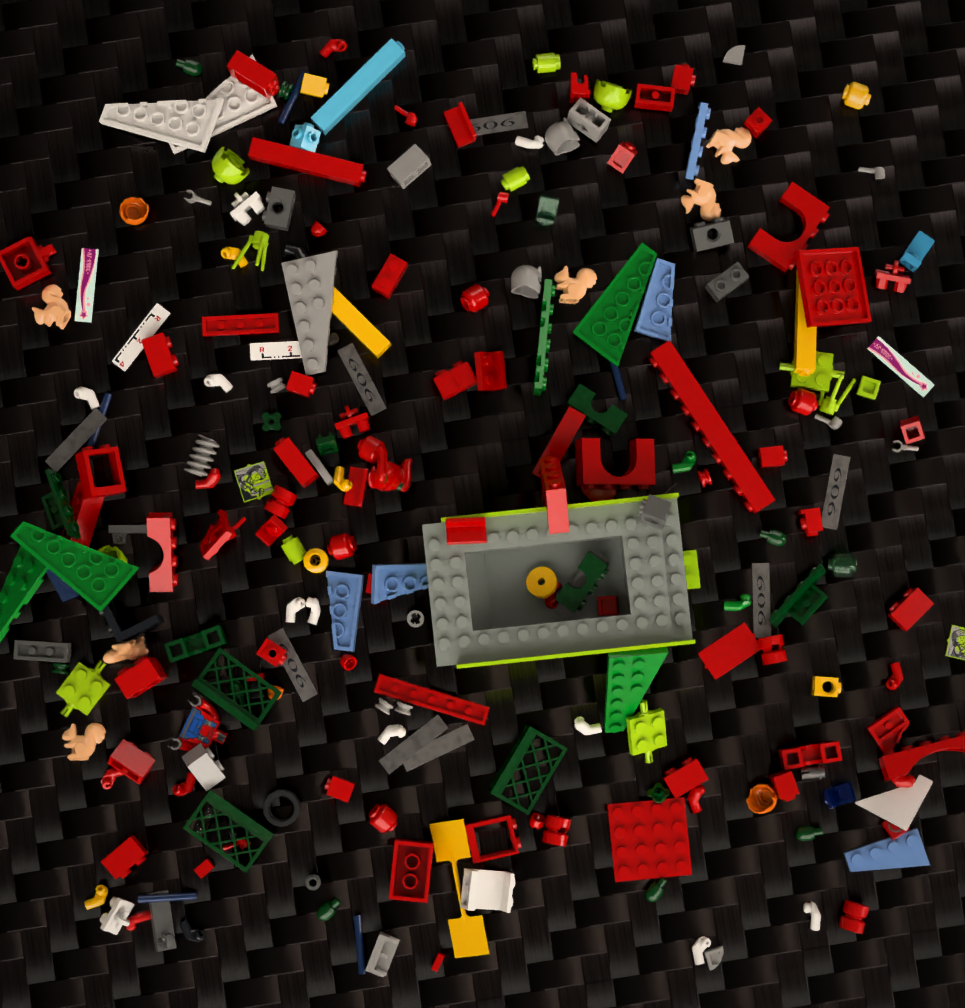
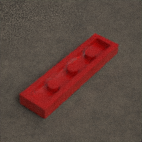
M279 314L202 317L203 337L280 333Z

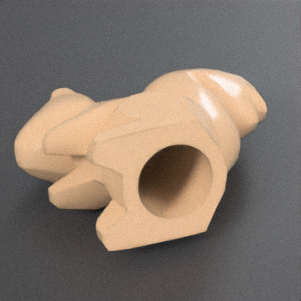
M743 127L735 128L734 131L730 129H717L706 147L714 146L717 149L715 157L722 154L720 160L722 164L738 162L740 159L732 152L733 147L735 146L740 149L748 147L752 136L750 131Z
M695 178V189H687L686 192L690 196L683 195L681 203L685 207L687 214L691 211L694 204L701 206L700 216L707 222H713L712 219L721 215L720 205L715 202L716 193L713 188L714 185Z
M565 266L563 270L554 276L555 282L559 283L556 285V290L563 291V294L560 295L559 303H578L586 294L587 288H592L596 284V273L592 269L582 268L577 272L576 278L569 277L568 267Z
M51 284L43 289L42 299L47 304L44 310L32 307L38 324L45 323L48 327H51L55 321L56 326L64 329L71 318V311L68 309L66 301L61 298L63 293L58 285Z
M142 636L136 640L132 639L112 645L113 649L104 654L103 661L111 664L126 659L135 660L144 657L149 652L144 644L145 637Z
M72 723L71 727L62 735L63 740L69 741V743L64 744V747L72 749V753L67 756V759L70 761L89 760V757L95 751L96 743L100 744L105 739L106 730L104 726L99 723H91L86 727L84 735H77L76 725Z

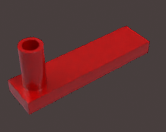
M569 406L541 458L552 455L559 457L561 461L586 415ZM538 461L532 473L541 478L540 462Z

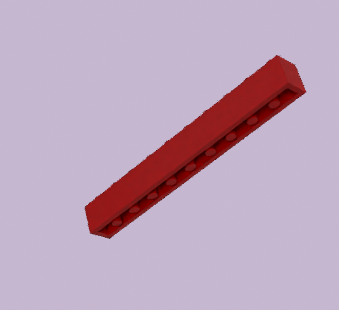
M667 341L650 352L649 356L651 358H649L651 365L654 368H658L661 372L659 375L664 384L668 383L672 389L670 390L672 397L680 401L682 412L685 416L689 415L692 419L691 425L696 432L700 431L702 434V442L713 451L712 457L717 464L721 463L723 466L725 477L728 480L731 479L735 484L733 488L737 495L743 496L745 500L744 505L747 510L755 514L774 502L775 498L671 341Z

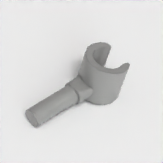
M859 167V172L874 173L875 179L885 178L883 167Z
M192 190L186 191L189 194H193L191 199L184 198L187 202H201L211 206L212 201L200 198Z
M815 415L816 419L825 422L834 430L842 425V420L836 416L830 420L821 415Z
M899 440L893 441V443H899L901 446L900 449H892L896 453L901 450H919L918 446L905 445Z

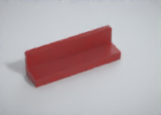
M78 481L70 506L74 511L75 522L79 525L81 538L74 539L69 537L65 528H63L61 536L89 547L104 497L84 499L81 482Z

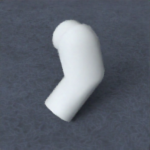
M297 597L287 604L285 622L295 623L296 612L306 605V601L303 598Z
M308 597L306 606L311 608V612L307 622L317 625L321 613L319 600Z
M705 936L698 938L692 946L695 965L705 963L703 952L711 945L710 939Z

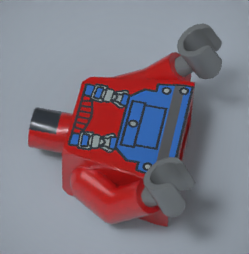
M194 692L192 695L196 699L194 701L187 700L193 707L178 739L174 737L169 738L174 740L175 744L173 746L167 745L168 748L190 751L200 743L206 748L211 745L213 740L221 744L226 740L228 734L218 730L221 724L218 712L211 703L200 698Z

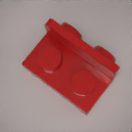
M475 352L478 391L506 389L504 352Z

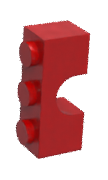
M836 740L779 749L781 768L784 770L800 768L811 764L842 761L840 743Z

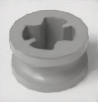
M282 377L267 384L271 388V394L286 387V384L282 383Z
M413 610L408 614L407 622L412 627H419L424 622V615L418 610ZM416 613V615L419 614L421 616L419 624H416V622L414 624L411 623L412 614Z
M379 698V703L375 704V707L389 715V710L393 709L394 706Z
M397 701L398 707L394 711L410 716V709H413V706Z

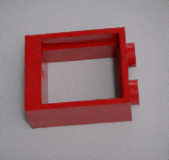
M238 50L235 52L227 65L230 75L268 99L272 95L275 96L280 89L277 75Z
M283 437L275 443L276 447L273 450L304 488L320 477L289 437L286 439Z
M110 444L99 446V449H93V446L81 448L82 451L75 454L84 499L119 495L127 491L118 446L111 447ZM108 454L114 485L95 488L89 456Z
M510 814L465 824L473 864L518 854V849L522 848L520 838L515 837L514 829H517L515 817L511 818ZM507 820L513 848L480 855L474 828Z

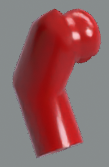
M559 582L555 593L550 597L544 598L545 605L550 609H555L558 606V601L555 598L556 592L562 587Z
M115 768L107 769L101 779L102 787L110 789L116 777L123 776L124 774Z
M701 784L691 789L687 797L693 814L702 811L699 799L705 793V788Z
M150 910L138 912L128 917L127 920L130 921V924L126 926V929L128 931L135 930L137 923L150 920Z

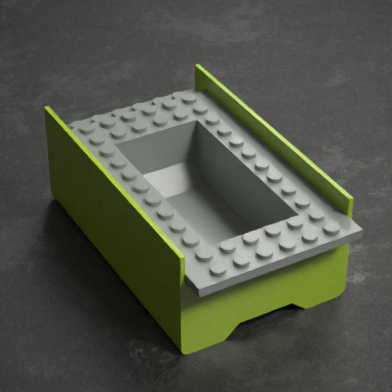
M679 493L653 495L672 502L663 530L640 522L639 509L643 499L647 500L648 496L567 504L569 532L549 534L546 507L441 518L442 523L423 524L422 530L437 667L456 665L457 669L695 644V640L692 637L687 590L701 588L697 550L683 551L677 503ZM485 517L487 543L447 545L445 519ZM596 549L609 558L607 562L609 563L607 567L609 572L604 579H598L596 582L598 587L592 595L588 594L584 600L587 603L581 611L577 609L575 613L571 612L566 620L545 605L544 598L533 596L527 589L526 579L528 574L537 567H548L556 574L558 582L562 585L556 592L557 597L567 582L571 583L580 569L577 567L590 550L594 552ZM541 580L539 585H543L545 580ZM617 595L619 615L598 616L597 596Z

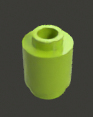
M555 53L536 54V58L532 59L533 70H537V73L556 72V70L561 68L560 55Z
M524 166L516 167L502 175L501 184L505 190L509 189L512 192L527 184L530 177Z
M291 535L282 540L284 544L281 547L289 561H292L295 565L304 559L306 550L298 537L294 538Z

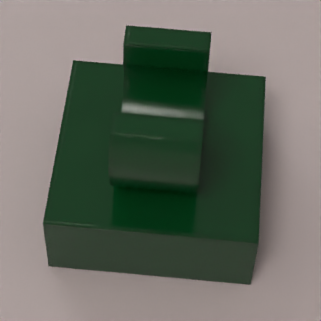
M331 431L328 432L329 436L322 437L321 433L318 434L316 443L320 456L339 452L335 435H332Z

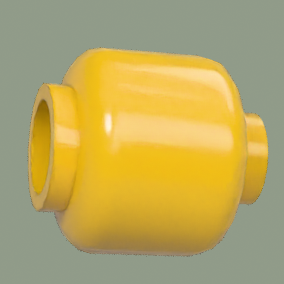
M851 82L850 85L847 84L845 86L842 99H844L845 105L859 110L864 105L869 104L871 94H868L869 88L866 85Z
M313 548L306 552L303 562L308 571L321 573L328 567L329 558L325 551Z

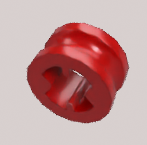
M706 468L703 472L697 471L702 487H705L706 484H712L711 477Z

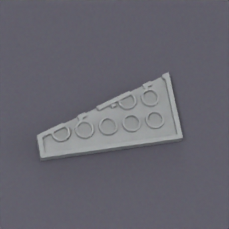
M337 250L281 263L306 376L326 372Z

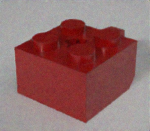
M27 237L1 250L0 262L12 286L20 290L52 273L46 262L50 261L48 257L57 252L52 244L45 247L42 245L38 246L32 237ZM23 260H26L27 263H26V265L23 267V266H22V265H23L22 261H23Z

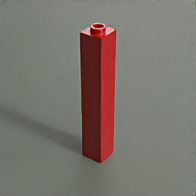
M255 137L252 138L248 153L250 160L360 187L361 182H365L367 171H364L363 164Z

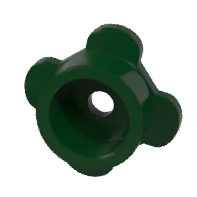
M266 412L262 415L264 419L262 428L264 431H279L281 429L280 413L269 414Z
M656 783L652 789L647 791V796L652 797V800L656 803L664 802L667 796L670 795V790L665 789L662 783Z

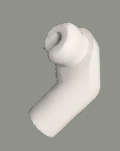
M537 135L534 137V140L517 136L515 145L527 149H540L543 147L544 138Z
M210 374L204 379L206 386H221L226 393L233 388V385L222 374Z
M78 387L74 390V396L78 399L87 400L91 410L100 407L95 392L92 389Z
M581 716L574 720L575 728L584 735L602 732L600 723L589 725Z
M399 724L388 725L378 737V740L385 745L392 736L404 737L406 729Z
M812 901L810 903L805 902L803 906L804 912L811 914L810 929L818 931L820 930L821 914L817 905Z

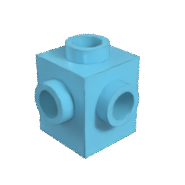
M310 123L295 125L289 146L315 152L321 131L314 129L315 126Z

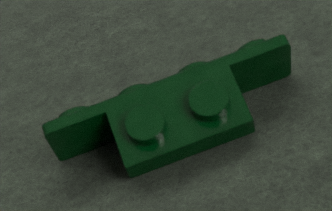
M48 468L45 470L52 492L41 497L52 531L58 532L65 528L69 537L79 539L81 538L80 528L75 522L74 511L69 505L68 494L62 485V477L57 471Z
M819 564L817 567H813L809 572V576L797 585L793 594L788 595L784 599L783 605L772 612L769 619L772 626L776 628L788 614L803 625L828 598L824 592L815 586L826 573L823 565Z

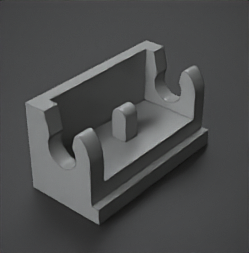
M414 144L392 163L387 170L401 188L405 189L432 164L428 156Z
M380 932L365 971L381 977L386 976L400 939Z

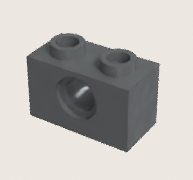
M272 186L271 192H267L266 202L268 207L267 210L263 211L262 221H264L266 227L283 231L289 230L296 197L295 191ZM276 205H282L283 210L276 213L273 211Z
M717 217L712 219L713 222L705 224V221L694 223V227L690 228L694 250L698 252L734 243L730 220L724 219V217ZM714 228L716 231L715 236L708 238V230Z
M737 262L709 282L705 288L717 303L747 281L749 275L740 263Z
M649 494L647 500L643 499L639 509L640 522L663 530L672 502Z

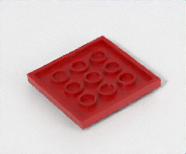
M859 247L798 250L794 252L807 328L860 324L872 321Z
M677 797L676 799L666 798L662 803L644 800L607 804L615 882L692 875L684 797Z

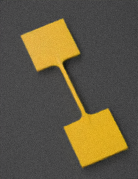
M464 819L430 824V829L434 842L436 861H450L452 863L460 905L462 890L457 861L471 857ZM460 908L462 914L460 918L448 919L455 958L490 954L482 915L468 916L465 909Z

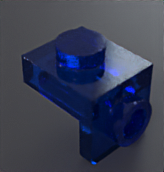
M850 781L824 790L823 798L830 809L856 800Z

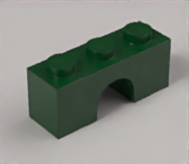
M579 384L566 405L585 414L584 420L593 426L595 423L599 425L603 433L608 436L611 434L615 436L628 414L614 405H611L605 413L595 412L591 406L595 393Z
M590 550L577 567L586 576L584 586L575 587L567 582L555 600L573 613L577 609L581 611L587 603L584 600L588 594L592 595L597 589L598 585H596L598 579H604L609 572V569H607L609 563Z
M218 625L197 634L166 643L164 646L171 663L228 644L222 625Z

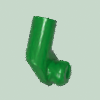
M687 451L681 463L672 464L673 474L692 469L696 462V455L693 451Z
M742 594L740 596L741 601H725L724 610L740 611L750 606L752 602L750 601L751 596L749 594Z

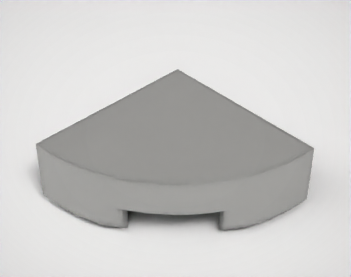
M745 45L731 48L726 53L723 62L742 65Z
M722 945L704 951L710 971L715 969L722 960L724 954Z

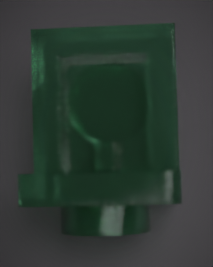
M541 194L535 221L544 226L554 225L560 198Z

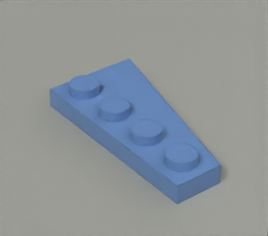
M699 102L698 105L699 113L695 121V133H693L691 152L689 153L685 174L686 179L693 180L694 176H698L700 165H696L697 158H701L703 146H700L701 138L705 139L707 127H704L705 119L709 120L711 108H708V103Z
M659 258L655 259L634 329L635 332L665 342L671 341L674 263Z
M426 563L372 565V604H377L387 599L390 600L403 594H410L416 590L429 588Z
M326 571L334 649L354 652L364 575Z
M917 828L907 831L894 841L891 837L843 853L850 872L930 865Z

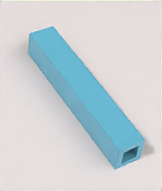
M391 38L311 117L312 123L326 135L405 57V47L399 41L395 42Z

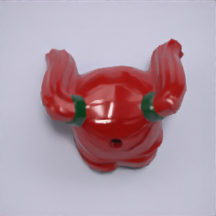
M379 445L375 448L377 451V469L375 470V466H372L370 473H368V485L380 491L398 490L406 492L411 485V464L413 460L407 458L399 467V465L387 461L386 448Z

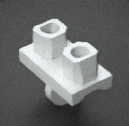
M236 192L234 194L236 200L231 203L235 209L230 214L235 221L238 220V222L245 226L252 220L246 213L252 208L258 215L265 210V207L257 192L250 197L247 192L241 196Z
M113 897L110 901V906L112 907L110 912L104 913L100 918L102 923L100 928L103 931L117 935L122 925L129 926L130 921L127 920V917L134 904L122 898Z

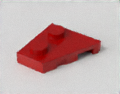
M219 509L217 512L220 518L216 525H210L206 536L200 544L202 557L207 560L215 555L232 535L227 513L222 509Z
M897 705L866 728L884 753L893 750L896 743H899L902 733L907 729L910 722Z

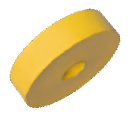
M537 567L528 574L526 586L533 596L543 599L555 593L558 587V578L550 568ZM541 580H545L543 585H539Z

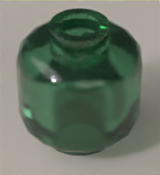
M836 552L833 558L829 559L828 568L832 570L835 577H851L853 573L857 572V558L853 557V554L850 552Z

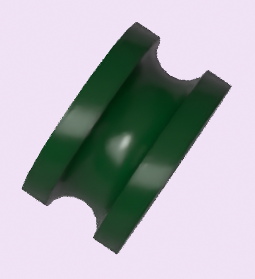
M284 81L278 96H284L288 100L294 84L289 85L288 81Z
M52 663L54 666L51 670L52 673L69 674L67 668L70 667L69 664Z

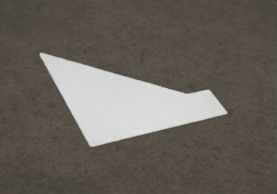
M919 775L916 782L910 788L900 787L857 801L855 804L907 831L933 781Z

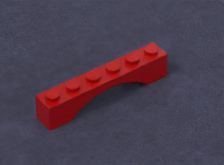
M965 731L957 733V737L951 739L949 736L938 738L939 742L931 743V740L919 743L920 747L906 746L901 748V752L895 753L894 750L884 752L883 756L878 760L885 782L906 776L920 759L929 754L940 751H959L965 753Z

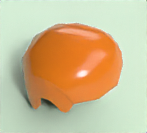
M130 197L124 199L120 204L119 214L127 224L138 225L146 220L149 206L142 198Z
M758 784L750 789L746 803L754 813L764 814L770 812L775 807L777 795L775 789L770 785Z

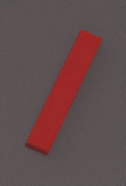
M379 674L374 690L375 693L480 725H485L490 707L383 674Z

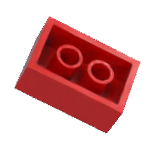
M146 656L136 660L134 667H126L119 671L115 681L126 699L138 697L168 678V675L156 657L150 658V656Z
M395 838L389 899L428 903L434 842Z

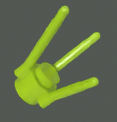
M255 231L254 236L250 235L248 242L232 265V269L236 268L251 243H253L252 247L258 250L255 266L259 265L261 259V271H264L269 235L262 231Z
M842 375L839 376L831 397L826 396L824 399L825 392L820 391L819 410L830 415L837 412L856 379H852L838 401L835 397L843 379Z

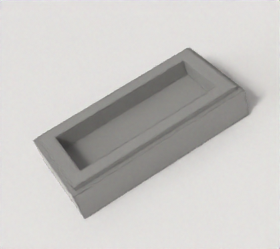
M308 450L305 454L329 486L333 483V478L313 450Z

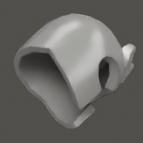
M565 117L563 121L555 122L549 126L545 133L546 144L555 156L570 152L580 146L578 143L580 138L573 131L572 126Z
M530 265L517 267L511 275V293L527 298H538L541 290L539 283L542 278L541 266L538 269Z

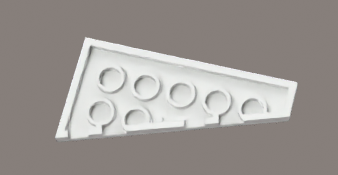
M252 54V55L250 56V58L253 59V60H255V58H254V56H253V54ZM232 76L225 79L205 98L206 100H216V98H223L224 100L211 137L277 107L273 96L268 99ZM169 143L174 154L187 149L186 147Z
M216 98V100L198 99V101L170 100L157 101V103L105 104L99 122L103 125L205 153L224 100L223 98Z

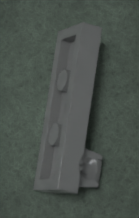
M109 525V533L112 534L113 544H126L127 534H147V525Z
M15 640L13 659L70 663L71 643Z
M168 890L147 893V895L169 893ZM170 901L149 903L156 952L176 948Z

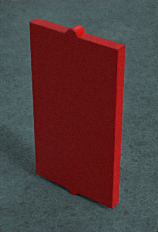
M744 622L697 654L705 664L704 668L708 669L716 680L760 651L755 634H752Z

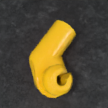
M225 247L221 250V256L225 259L236 260L241 250L235 247ZM243 256L238 265L242 268L248 264V261Z
M342 466L335 467L333 482L341 491L347 492L352 488L353 484L348 479L345 480L343 478L345 469Z
M98 885L95 889L94 898L84 901L87 910L105 903L108 895L106 886Z

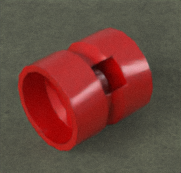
M275 485L271 493L272 499L267 500L264 509L285 520L290 512L289 506L294 505L298 496Z
M782 634L758 638L759 648L763 650L761 654L763 665L788 661L786 650L782 649L784 645Z
M547 814L545 822L547 830H544L542 842L566 846L568 840L566 831L570 830L571 819Z
M845 900L843 905L845 915L840 917L838 927L863 934L865 922L862 919L866 918L870 907Z

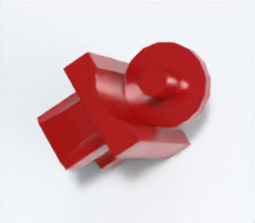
M894 260L892 265H885V269L891 270V272L875 269L874 273L876 288L886 289L888 280L895 281L893 290L904 293L907 284L911 282V278H909V275L897 273H904L905 267L898 266L899 260Z
M348 405L344 406L346 412L339 415L341 419L347 417L349 419L334 424L343 439L353 436L350 426L357 424L360 433L370 430L367 412L352 417V415L359 412L357 408L350 410Z

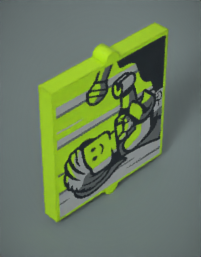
M264 461L253 465L248 464L247 467L234 471L244 503L254 499L260 500L261 497L272 493L273 487Z
M951 625L949 638L946 639L948 643L945 656L965 660V628Z

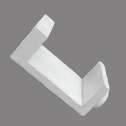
M464 868L460 908L475 911V909L501 910L510 913L513 906L512 893L515 887V874L507 871Z

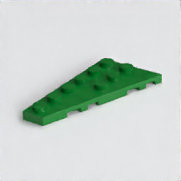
M643 242L572 332L616 367L619 366L657 253Z
M545 279L533 395H541V392L546 389L547 377H543V375L548 370L549 358H545V354L549 353L551 339H547V334H551L552 323L548 322L549 315L553 316L554 304H550L551 296H555L556 285H552L551 279Z
M24 521L10 536L99 612L103 611L139 569L137 566Z
M22 546L19 548L0 593V642L9 631V624L13 618H18L21 614L20 608L23 604H28L42 584L44 574L49 570Z
M667 647L608 653L604 711L605 733H617L625 730L627 726L626 718L633 716L668 654Z

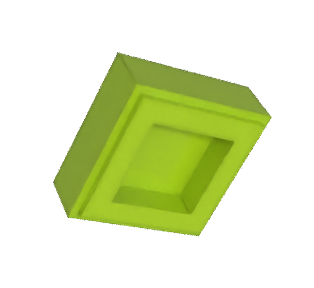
M862 376L856 394L875 400L881 381Z

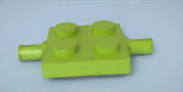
M816 351V369L810 376H799V373H793L794 359L791 364L783 362L779 364V370L790 371V387L829 392L832 377L839 378L842 375L844 379L845 371L833 370L834 354Z
M99 660L94 669L87 667L81 662L76 665L56 692L67 703L60 712L62 715L65 713L64 716L68 717L73 708L80 710L86 716L91 712L111 685L100 674L107 665L105 662L103 663L102 660Z
M642 700L640 702V712L626 718L629 752L633 756L645 753V762L651 763L653 762L652 751L667 746L664 710L661 708L648 710V701Z

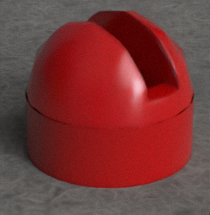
M317 221L311 226V233L315 237H321L327 232Z
M347 653L340 658V664L345 670L349 671L356 666L357 659Z
M533 813L529 820L531 828L535 827L536 830L541 829L546 822V818L539 813Z

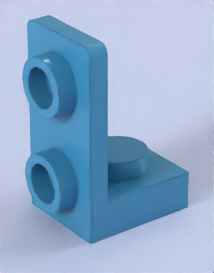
M919 231L900 257L899 263L914 272L921 265V261L935 241L922 231Z

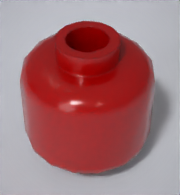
M475 284L462 292L460 301L465 310L477 312L488 305L490 294L486 287Z
M798 388L790 394L788 404L792 411L807 416L817 409L818 400H816L814 392Z
M373 436L361 439L357 445L359 457L371 464H376L377 451L375 448L379 445L385 447L384 442Z
M341 533L330 538L327 550L329 555H333L335 559L341 560L354 555L355 550H357V543L353 536H350L348 533Z
M377 804L368 815L370 817L369 823L381 833L391 832L397 826V813L386 804Z

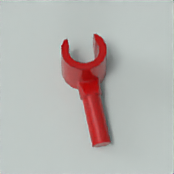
M397 105L394 107L396 111L407 117L406 124L416 125L418 119L414 113H408Z
M500 192L498 194L496 205L491 213L492 216L495 217L501 202H508L509 193Z
M244 516L235 525L231 526L232 535L229 540L237 536L234 530L238 529L246 521Z
M247 839L235 841L236 846L239 845L242 850L248 846ZM233 843L222 846L223 850L234 847Z

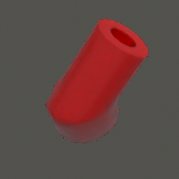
M330 39L319 53L324 58H327L331 52L345 51L347 43L342 39Z
M212 468L206 479L195 480L196 489L215 487L221 477L219 469Z
M900 662L890 664L892 675L886 682V687L890 690L897 689L904 679Z
M188 772L185 782L173 786V794L184 796L192 792L196 777L192 772Z
M909 774L908 776L891 781L897 787L910 788L915 783V777Z

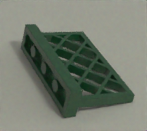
M220 647L198 679H195L191 685L252 730L259 728L260 723L282 693ZM221 654L227 657L228 666L218 667L217 659ZM239 666L242 668L243 677L233 679L232 667ZM229 668L230 679L220 681L219 670ZM209 671H215L217 682L210 683L204 677ZM256 678L259 688L249 690L247 679ZM244 679L245 691L235 692L234 681ZM231 682L232 693H223L221 683ZM271 689L276 694L271 700L264 701L262 690ZM259 691L261 702L251 703L249 692ZM246 693L248 704H238L235 694ZM252 705H262V713L259 718L252 714Z
M526 724L488 791L529 815L568 748ZM536 735L543 738L544 746L534 748L533 740ZM553 746L559 747L561 751L558 756L550 758L548 748ZM545 749L548 759L537 762L535 751ZM532 752L534 763L524 765V755ZM549 762L550 770L548 773L540 774L538 765ZM536 766L538 776L527 778L525 768ZM522 769L525 779L514 782V772ZM539 779L540 787L538 790L530 791L528 781ZM526 782L528 792L518 795L515 785ZM513 786L515 796L507 798L501 795L505 787ZM529 795L530 804L525 809L520 806L518 798Z
M211 790L208 791L183 827L184 830L246 873L274 835ZM206 802L213 806V815L203 816L202 807ZM216 809H218L222 813L217 814ZM200 811L201 817L195 818ZM217 816H228L230 826L219 827ZM215 817L217 828L205 830L203 819ZM201 819L202 831L194 832L189 828L193 820ZM232 820L238 824L232 825ZM242 826L245 828L246 837L235 839L233 827ZM231 828L232 839L221 841L219 830ZM217 830L219 842L210 843L207 841L206 832ZM248 831L251 832L253 835L248 836ZM199 833H204V838ZM258 837L263 841L258 849H250L249 838ZM247 839L248 850L237 852L235 841ZM233 841L235 853H224L221 843ZM219 844V845H220V849L217 848V847L214 846V845ZM256 851V853L252 857L251 852ZM249 853L250 861L246 867L239 863L238 854ZM235 855L236 860H234L230 856Z

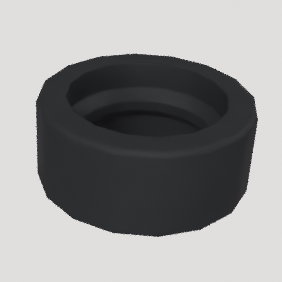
M279 789L270 793L263 804V813L267 821L279 827L288 826L293 823L299 816L301 809L300 801L296 794L286 789ZM277 797H287L293 804L292 814L286 819H278L271 813V802Z

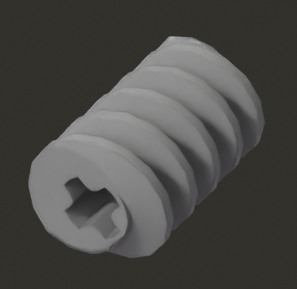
M198 434L202 440H195L199 447L192 448L196 454H190L189 456L193 461H187V465L191 468H184V470L202 477L208 476L204 469H211L207 462L214 461L210 454H217L213 447H220V445L216 441Z

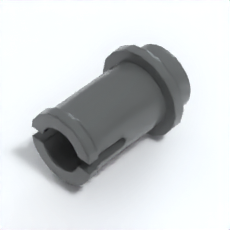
M820 764L816 767H801V773H805L801 775L802 780L812 778L822 780L825 777V768L820 766Z
M317 874L309 875L305 881L306 887L310 890L318 889L321 885L319 876ZM311 879H315L317 884L310 883Z

